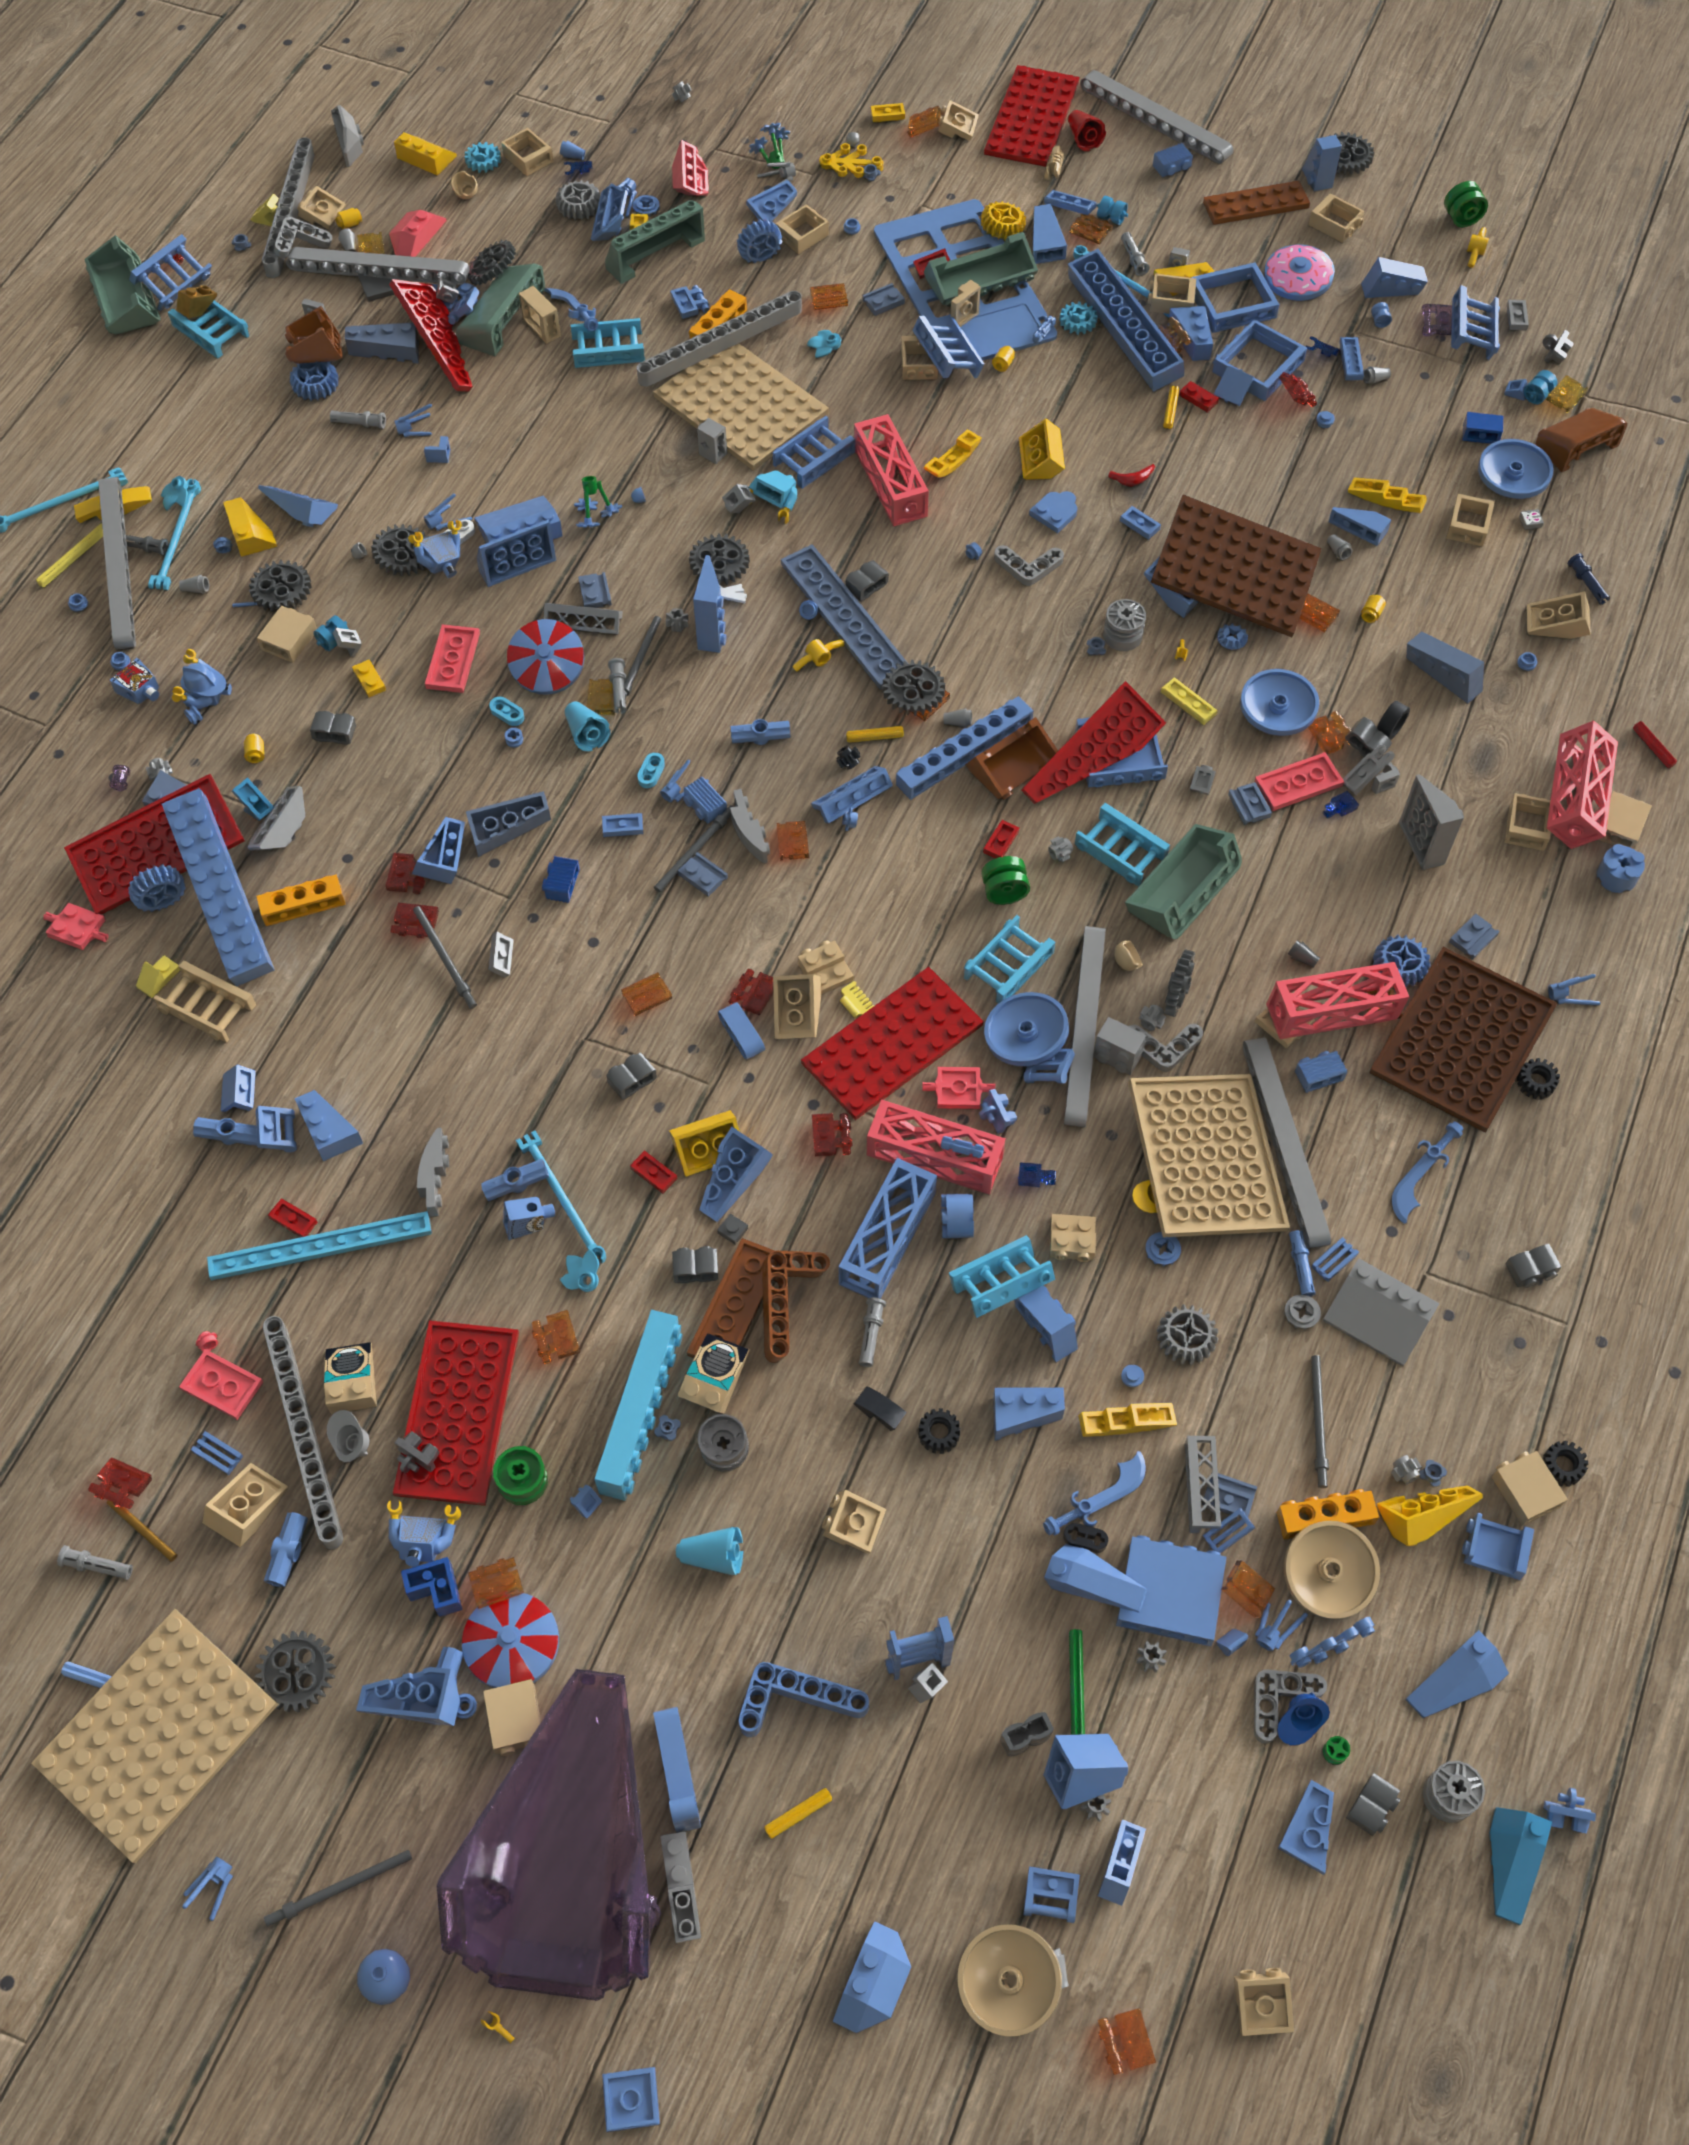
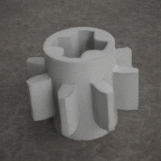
M682 81L672 87L674 90L672 96L675 101L679 99L682 103L691 97L689 92L692 89L688 83L684 84Z
M676 608L672 609L670 613H666V627L671 626L672 632H682L685 627H688V613L684 614L683 609Z
M161 758L152 759L149 762L150 767L145 768L150 780H155L160 770L168 775L173 773L168 760L163 761Z
M1058 836L1050 840L1052 844L1048 847V852L1053 860L1064 862L1071 858L1069 854L1073 851V846L1069 839Z
M1151 1005L1150 1008L1144 1006L1140 1012L1139 1019L1141 1020V1025L1147 1030L1153 1031L1156 1027L1161 1029L1165 1023L1166 1016H1164V1010L1158 1005Z
M1405 1455L1393 1463L1395 1468L1391 1474L1397 1482L1401 1480L1405 1484H1409L1420 1477L1418 1471H1420L1419 1469L1422 1466L1416 1457L1412 1459Z
M1146 1641L1145 1650L1138 1648L1137 1653L1142 1656L1137 1659V1664H1143L1144 1672L1148 1669H1153L1157 1673L1158 1664L1161 1666L1165 1665L1166 1661L1161 1657L1166 1654V1650L1161 1651L1158 1647L1159 1642L1155 1645H1150ZM1150 1653L1155 1655L1152 1661L1148 1659Z
M1103 1795L1085 1801L1086 1804L1080 1808V1811L1086 1810L1088 1813L1087 1820L1092 1816L1096 1817L1097 1821L1100 1822L1102 1813L1105 1815L1110 1813L1109 1809L1105 1807L1111 1803V1799H1105ZM1093 1800L1097 1804L1101 1803L1099 1810H1096L1095 1806H1090Z

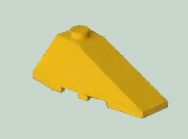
M241 497L223 502L241 557L277 547L272 530Z
M1469 1486L1442 1489L1437 1495L1426 1494L1425 1492L1417 1493L1418 1498L1405 1499V1496H1397L1377 1503V1508L1393 1538L1406 1546H1415L1419 1542L1429 1539L1481 1500L1483 1494Z

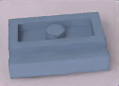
M893 283L862 295V301L866 302V306L875 316L905 304V298L897 288H894Z
M602 572V575H597L596 573L578 576L584 607L599 608L605 604L612 605L605 572Z
M1256 782L1237 787L1236 790H1229L1228 795L1244 825H1247L1248 822L1254 823L1271 817L1272 812Z
M697 852L695 857L690 858L678 870V875L709 897L722 884V881L728 878V874Z
M1475 914L1450 938L1449 943L1462 953H1467L1471 956L1470 959L1473 960L1498 936L1499 930L1493 929L1490 923Z
M1218 1473L1220 1511L1231 1515L1239 1508H1242L1246 1516L1249 1517L1257 1486ZM1207 1486L1204 1499L1209 1501L1213 1497V1491Z

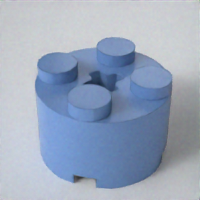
M1616 844L1605 853L1597 869V878L1599 877L1602 881L1601 885L1611 892L1623 893L1625 890L1630 891L1636 886L1644 871L1645 857L1641 852H1637L1630 847Z
M941 1194V1206L945 1207L941 1208V1222L946 1224L942 1225V1238L974 1237L973 1195Z

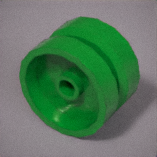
M1465 181L1455 185L1447 193L1444 199V207L1457 227H1468L1483 218L1488 209V201L1476 182Z
M1004 856L993 859L984 865L981 875L985 884L986 898L989 902L998 905L1012 904L1028 895L1030 883L1026 876V866L1022 859L1015 856Z
M514 1446L498 1456L493 1467V1477L500 1495L507 1502L514 1505H528L537 1501L544 1494L548 1486V1474L541 1456L534 1449L526 1446Z

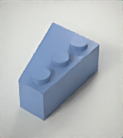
M1378 257L1361 285L1365 298L1419 295L1428 280L1422 266Z
M1205 306L1170 308L1168 325L1174 329L1176 337L1181 339L1183 347L1193 361L1210 360L1213 341Z
M445 817L416 862L412 874L452 884L457 873L465 822Z
M315 1090L295 1098L323 1161L363 1144L359 1132Z
M1044 1285L1014 1299L1015 1307L1031 1329L1035 1327L1042 1335L1040 1341L1043 1346L1048 1344L1052 1349V1358L1055 1362L1078 1349L1074 1327L1076 1322L1070 1313L1066 1314L1060 1302L1057 1299L1053 1300Z
M995 1388L993 1395L995 1441L1013 1433H1021L1022 1430L1032 1427L1036 1428L1063 1419L1065 1411L1064 1388Z

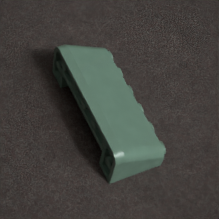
M689 200L614 238L605 258L606 269L622 284L635 277V271L629 265L681 238L691 248L704 242L703 207L696 201Z
M1021 232L1008 236L1002 245L947 261L946 257L943 256L930 260L923 273L941 304L949 307L951 306V301L958 296V288L969 280L981 286V297L992 290L997 292L1005 286L1013 287L1021 281L1029 282L1033 280L1034 275L1038 272V268L1025 234Z
M116 235L84 259L87 266L86 270L90 275V282L94 287L93 292L98 299L97 304L102 312L101 316L105 321V328L109 333L118 335L155 325L161 320L151 290L143 282L140 283L139 281L134 285L129 280L131 271L142 263L139 256Z
M533 263L508 266L507 269H504L503 273H500L492 281L490 287L474 305L473 311L457 327L456 335L459 344L496 356L504 345L502 330L521 306L519 293L532 286L541 294L544 292L545 281L542 266Z
M1195 824L1126 900L1125 904L1128 911L1163 935L1172 939H1178L1239 870L1242 857L1235 835Z

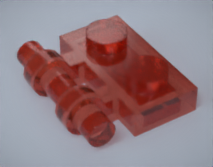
M1285 372L1279 376V379L1295 402L1304 406L1310 404L1311 407L1317 405L1315 395L1308 390L1307 383L1302 381L1300 377L1297 378L1294 374L1289 375Z
M393 853L385 886L387 891L407 892L408 886H413L412 892L418 895L421 893V889L425 885L424 877L417 875L416 877H411V873L416 865L414 854Z
M398 902L394 922L399 924V926L391 925L390 931L404 937L406 935H413L422 939L428 937L413 909L416 906H420L432 928H435L439 908L436 906Z
M747 969L745 974H742L739 978L738 986L732 990L731 998L728 1002L732 1005L742 1000V1009L760 1016L774 993L773 977L760 972L757 978L753 977L755 972L752 969ZM747 986H751L748 993L744 991Z
M833 1113L812 1114L815 1157L836 1155V1147L842 1148L843 1155L851 1154L853 1141L850 1138L851 1122L848 1120V1114H840V1120L835 1121ZM834 1130H840L841 1137L835 1138Z
M111 1457L97 1474L98 1480L102 1481L100 1485L91 1483L88 1491L94 1493L95 1497L101 1500L107 1499L112 1501L114 1506L131 1509L134 1501L127 1497L130 1494L139 1497L152 1481V1477L149 1473ZM114 1486L120 1489V1491L115 1493L109 1489Z

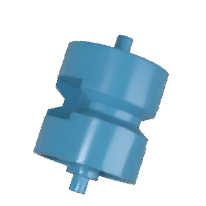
M1105 195L1100 204L1097 203L1096 205L1098 207L1097 217L1100 219L1108 220L1110 218L1112 223L1121 225L1124 218L1128 217V203L1117 200L1115 202L1112 197Z
M1548 370L1539 371L1525 386V398L1533 404H1541L1557 387L1556 376Z
M336 615L332 616L325 622V625H321L313 632L317 640L316 644L318 646L321 645L326 651H331L338 645L333 631L335 628L349 629L346 625L347 622Z

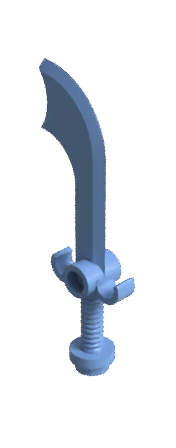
M544 288V291L549 293L551 298L564 300L571 306L574 311L569 309L568 316L570 318L584 321V327L588 331H595L597 329L598 321L595 318V308L588 310L586 304H580L572 294L563 290Z
M1454 1121L1446 1126L1447 1133L1436 1145L1431 1146L1430 1142L1426 1140L1419 1142L1417 1149L1421 1146H1426L1428 1148L1427 1152L1398 1183L1392 1195L1393 1210L1402 1223H1407L1409 1213L1414 1208L1420 1206L1414 1197V1186L1438 1159L1445 1160L1443 1168L1447 1167L1449 1157L1441 1153V1151L1454 1137L1460 1138L1464 1129L1458 1122Z
M1137 1451L1135 1457L1130 1461L1117 1463L1120 1470V1478L1112 1487L1080 1502L1074 1499L1078 1496L1079 1492H1074L1070 1502L1076 1509L1057 1519L1051 1516L1046 1518L1043 1523L1046 1533L1049 1536L1052 1534L1055 1536L1060 1533V1527L1077 1518L1083 1519L1084 1525L1094 1527L1097 1521L1090 1522L1087 1520L1091 1513L1128 1495L1141 1485L1146 1472L1142 1453Z

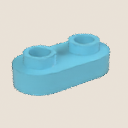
M495 697L490 701V711L494 716L511 726H518L523 723L524 712L521 707L504 697Z
M650 753L646 756L637 774L638 783L641 787L652 788L657 784L665 767L664 757L661 754Z

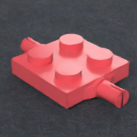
M68 903L60 914L54 915L46 912L43 916L44 920L52 922L46 931L47 937L75 948L84 950L93 939L103 942L108 940L109 935L99 931L106 921L104 916L95 914L93 911Z
M938 1067L935 1083L923 1082L922 1091H935L937 1108L980 1109L982 1092H989L995 1089V1083H982L980 1067Z

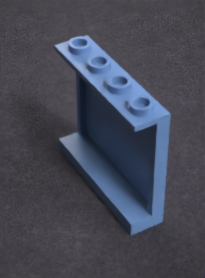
M1089 718L1077 719L1075 733ZM1157 735L1140 751L1097 773H1089V777L1086 778L1088 787L1165 779L1168 765L1163 763Z
M1142 1535L1132 1537L1129 1544L1130 1549L1125 1575L1146 1588L1147 1593L1140 1613L1124 1608L1119 1609L1116 1626L1211 1646L1215 1638L1226 1557L1221 1556L1216 1551H1197V1548L1193 1546H1174L1170 1541H1151L1149 1537Z

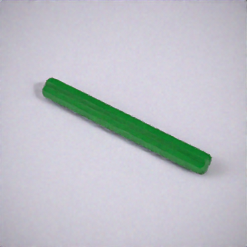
M1071 1629L1069 1631L1071 1735L1085 1734L1082 1630Z

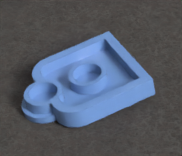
M1068 491L1061 492L1060 494L1050 492L1029 510V515L1051 530L1059 533L1077 515L1076 496Z

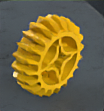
M995 201L994 203H989L983 209L981 226L986 231V234L992 235V238L997 237L998 240L1003 239L1005 241L1008 236L1025 230L1026 216L1023 211H1020V207H1015V204L1011 205L1009 202L1004 203L1001 201L998 203Z

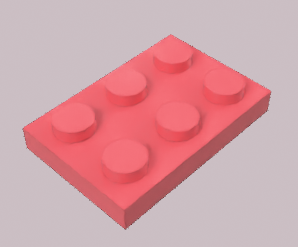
M205 1349L179 1388L238 1420L263 1384V1380Z

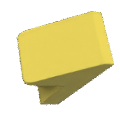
M274 194L271 195L257 208L250 220L255 223L272 226L276 213L275 209L277 208L275 204L279 198Z
M165 955L153 966L145 961L136 987L153 998L180 971L179 965Z

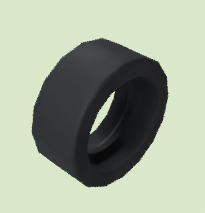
M1394 701L1383 714L1377 729L1390 740L1393 739L1404 725L1410 713V708L1399 701Z

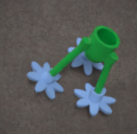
M781 123L765 125L760 131H769L774 151L770 153L768 158L763 150L765 148L763 145L768 140H764L765 137H761L759 140L755 139V143L749 145L751 148L749 153L753 151L755 154L761 152L767 163H785L782 140L788 139L787 135L790 134V131H785V127L781 128ZM776 139H777L778 144H779V151H778Z
M586 476L581 479L584 498H579L580 503H574V506L578 507V511L585 509L586 517L584 522H578L579 524H576V526L593 528L600 526V523L592 522L590 509L596 510L597 507L595 505L598 502H591L589 495L596 494L597 489H599L606 504V510L600 512L602 514L601 517H611L613 513L619 512L622 505H618V503L612 505L602 488L601 481H597L595 476Z

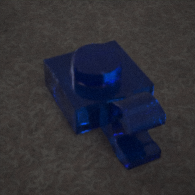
M592 161L564 162V165L571 166V170L569 172L566 171L565 175H572L575 170H580V173H590V170L593 169Z
M1310 336V339L1314 340L1315 344L1312 347L1306 345L1308 350L1315 351L1316 349H1321V354L1331 357V354L1337 356L1338 348Z
M1345 791L1331 798V801L1325 805L1327 810H1324L1322 813L1326 818H1330L1337 813L1343 817L1357 810L1359 803L1348 791Z
M1020 1162L1018 1186L1040 1187V1182H1044L1047 1185H1056V1171L1041 1170L1042 1164Z

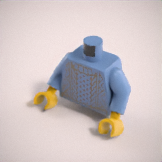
M460 520L455 521L456 527L453 526V521L448 522L447 526L452 533L447 531L423 539L421 532L409 535L408 540L414 544L413 549L417 562L434 574L444 571L447 578L455 576L457 571L454 566H456L460 558V534L457 532L462 527Z
M187 649V655L183 656V661L186 664L200 663L208 669L216 671L201 659H196L194 650ZM226 683L224 691L212 697L188 692L176 686L172 691V700L174 702L183 700L187 707L193 705L196 709H202L207 706L217 705L221 695H231L232 686Z
M389 1501L387 1504L388 1512L391 1515V1519H389V1540L393 1548L399 1551L400 1559L405 1560L408 1566L416 1567L420 1561L432 1562L438 1554L452 1544L456 1527L454 1522L461 1517V1511L457 1506L455 1513L450 1514L451 1506L448 1504L444 1510L448 1517L447 1523L446 1519L402 1516L401 1519H398L403 1510L402 1504L399 1501L398 1509L392 1510L391 1501Z

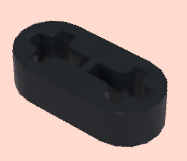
M1078 1523L1069 1524L1063 1534L1066 1544L1084 1548L1094 1553L1103 1552L1108 1545V1535L1105 1531ZM1073 1530H1076L1077 1535L1082 1537H1077L1076 1540H1072L1071 1535L1068 1533H1072ZM1096 1536H1099L1100 1541L1104 1543H1100L1099 1546L1094 1545L1095 1541L1090 1539H1095Z

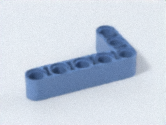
M762 1662L754 1669L738 1722L743 1735L747 1737L756 1736L761 1730L772 1693L854 1718H862L868 1713L869 1698L861 1690L768 1662ZM763 1671H768L772 1675L766 1681L760 1680L758 1676ZM791 1678L795 1684L790 1688H785L781 1684L784 1679ZM814 1685L818 1688V1691L814 1695H809L805 1692L806 1687ZM833 1692H837L841 1695V1699L838 1702H832L828 1699V1696ZM754 1695L764 1697V1701L758 1705L752 1703L751 1699ZM860 1699L865 1703V1706L862 1709H855L851 1705L852 1702ZM748 1718H753L757 1723L753 1728H746L743 1725L744 1721Z
M678 1707L653 1712L676 1832L701 1828Z

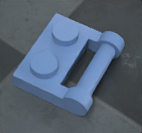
M1060 1049L1050 1059L1036 1065L1027 1066L1024 1073V1081L1026 1083H1034V1081L1066 1083L1067 1072L1075 1056L1073 1049ZM1037 1070H1057L1056 1073H1036Z
M258 1106L256 1108L257 1147L279 1149L285 1152L296 1151L297 1143L294 1141L293 1130L295 1111L288 1108ZM280 1118L284 1120L285 1140H281Z
M1029 1867L1023 1915L1031 1916V1914L1066 1919V1922L1074 1923L1080 1875ZM1034 1896L1069 1901L1068 1909L1033 1903Z

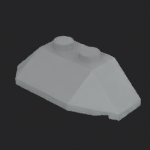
M339 105L331 110L346 167H350L363 153L361 145H364L359 124H355L353 116Z
M290 786L285 789L284 794L274 803V809L265 816L251 837L247 846L249 850L281 848L291 843L292 836L300 829L305 818L301 786Z

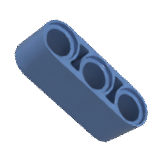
M737 1002L718 1011L721 1023L746 1060L765 1051L762 1039Z

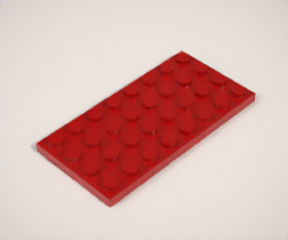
M1017 65L985 146L984 155L1046 167L1049 155L1058 142L1079 85L1080 77Z
M211 774L64 847L95 914L102 915L131 900L128 890L129 882L134 880V876H139V872H144L147 868L151 869L154 865L160 867L163 864L165 867L170 865L172 868H176L180 874L187 871L162 803L200 788L209 801L227 850L245 842Z
M928 966L803 1057L801 1064L856 1121L879 1104L881 1099L887 1098L982 1027L984 1021Z
M429 1320L404 1438L412 1431L422 1439V1442L416 1448L417 1450L422 1452L429 1443L438 1449L439 1454L433 1462L435 1468L432 1472H429L415 1462V1464L420 1466L419 1470L414 1472L410 1469V1471L404 1473L400 1470L402 1463L399 1461L393 1488L394 1496L486 1506L518 1342V1329Z

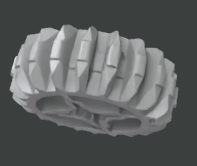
M582 180L580 182H568V185L563 184L562 188L558 189L556 193V206L559 213H562L563 217L567 216L568 219L574 218L575 221L577 219L582 220L583 218L589 219V216H594L597 213L600 192L594 184H589L588 181L585 183Z
M1183 1304L1180 1310L1175 1306L1172 1312L1167 1311L1165 1313V1318L1162 1317L1159 1323L1161 1325L1157 1327V1332L1159 1333L1157 1341H1162L1159 1345L1160 1349L1167 1348L1165 1356L1172 1354V1360L1175 1361L1177 1358H1180L1181 1364L1188 1360L1190 1365H1192L1195 1359L1201 1363L1203 1357H1210V1352H1214L1216 1348L1214 1344L1218 1342V1337H1216L1218 1329L1213 1328L1216 1324L1215 1320L1208 1321L1210 1314L1202 1315V1308L1197 1312L1194 1310V1305L1187 1309ZM1186 1321L1183 1325L1173 1326L1175 1323ZM1187 1328H1189V1331H1188V1333H1189L1188 1341H1186V1338H1187V1336H1186ZM1199 1343H1203V1344H1202L1201 1346H1199V1347L1189 1348V1346L1192 1345V1344H1198V1345H1199Z

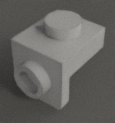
M440 277L437 283L436 298L453 304L459 295V291L456 290V284Z

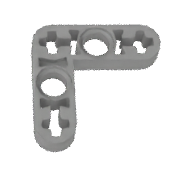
M286 217L283 220L275 242L274 254L280 258L288 257L295 237L319 247L328 248L332 242V235L326 230L296 218ZM304 230H307V231H309L311 234H310V235L305 234L303 231H304ZM283 235L289 236L290 239H285V238H283L282 236H283Z
M1004 545L998 546L994 553L995 561L1026 586L1035 584L1063 563L1064 552L1059 548L1048 550L1030 564ZM1017 563L1020 567L1013 568L1011 564ZM1043 564L1046 568L1039 569L1037 566Z
M1189 1024L1165 1047L1140 1026H1129L1147 1035L1145 1045L1151 1044L1156 1050L1148 1052L1143 1049L1142 1056L1164 1072L1171 1071L1200 1043L1203 1036V1030L1199 1025ZM1194 1032L1197 1033L1196 1036L1193 1035V1036L1189 1039V1042L1187 1041V1039H1188L1190 1033H1191V1034H1193ZM1182 1044L1185 1050L1179 1052L1174 1049V1045ZM1166 1059H1169V1060H1170L1169 1062H1165V1063L1162 1062V1060H1166Z
M1268 1669L1260 1671L1254 1681V1736L1256 1739L1265 1744L1272 1742L1277 1736L1278 1696L1295 1697L1299 1694H1309L1312 1692L1316 1698H1320L1327 1690L1325 1679L1320 1675ZM1264 1676H1267L1268 1681L1272 1682L1268 1686V1694H1263L1265 1684L1260 1682ZM1287 1678L1294 1679L1297 1683V1689L1293 1691L1288 1690L1284 1686V1680ZM1302 1679L1305 1680L1304 1685H1311L1313 1681H1316L1317 1686H1321V1688L1314 1692L1312 1687H1305L1304 1692H1302ZM1268 1700L1271 1702L1272 1711L1269 1713L1263 1712L1259 1706L1260 1701ZM1273 1718V1720L1269 1719L1267 1722V1728L1272 1733L1265 1737L1264 1732H1261L1259 1729L1263 1728L1264 1719Z

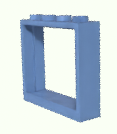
M1256 262L1191 277L1196 278L1195 302L1197 306H1205L1212 333L1249 325L1254 319L1261 322L1277 318L1280 304ZM1251 279L1264 303L1217 314L1204 290Z
M1254 319L1248 326L1244 327L1240 334L1234 337L1230 344L1224 347L1220 354L1216 355L1215 360L1212 362L1214 364L1212 372L1222 377L1227 366L1240 370L1229 364V362L1252 338L1289 357L1264 383L1256 378L1253 379L1247 392L1266 401L1304 362L1307 347Z

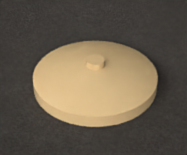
M1322 1521L1311 1524L1296 1534L1285 1553L1283 1569L1287 1587L1296 1602L1316 1616L1329 1619L1352 1616L1363 1610L1373 1599L1380 1580L1378 1556L1367 1537L1351 1525L1339 1521Z
M1018 1925L991 1927L977 1935L969 1943L962 1955L958 1968L960 1998L972 2019L987 2031L1002 2036H1020L1030 2033L1041 2027L1051 2017L1058 2005L1062 1991V1974L1059 1961L1051 1946L1036 1932Z

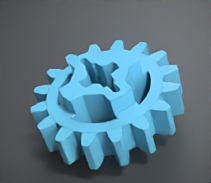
M478 142L477 145L472 144L473 148L468 147V151H465V163L468 168L472 167V171L477 169L478 173L482 170L486 173L489 169L493 171V167H498V163H501L500 150H498L497 146L494 147L493 143L488 145L487 142L484 144Z
M1078 301V304L1071 302V306L1066 304L1065 308L1061 309L1059 321H1061L1060 325L1064 326V330L1069 329L1070 333L1075 331L1077 335H1079V332L1086 334V330L1091 332L1092 328L1096 327L1098 315H1096L1097 311L1093 310V306L1087 307V303L1081 305L1080 301Z

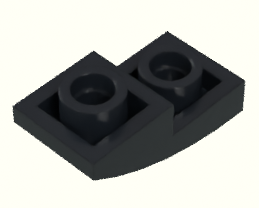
M868 1386L863 1389L853 1403L870 1419L875 1417L890 1431L896 1429L907 1413L892 1400Z

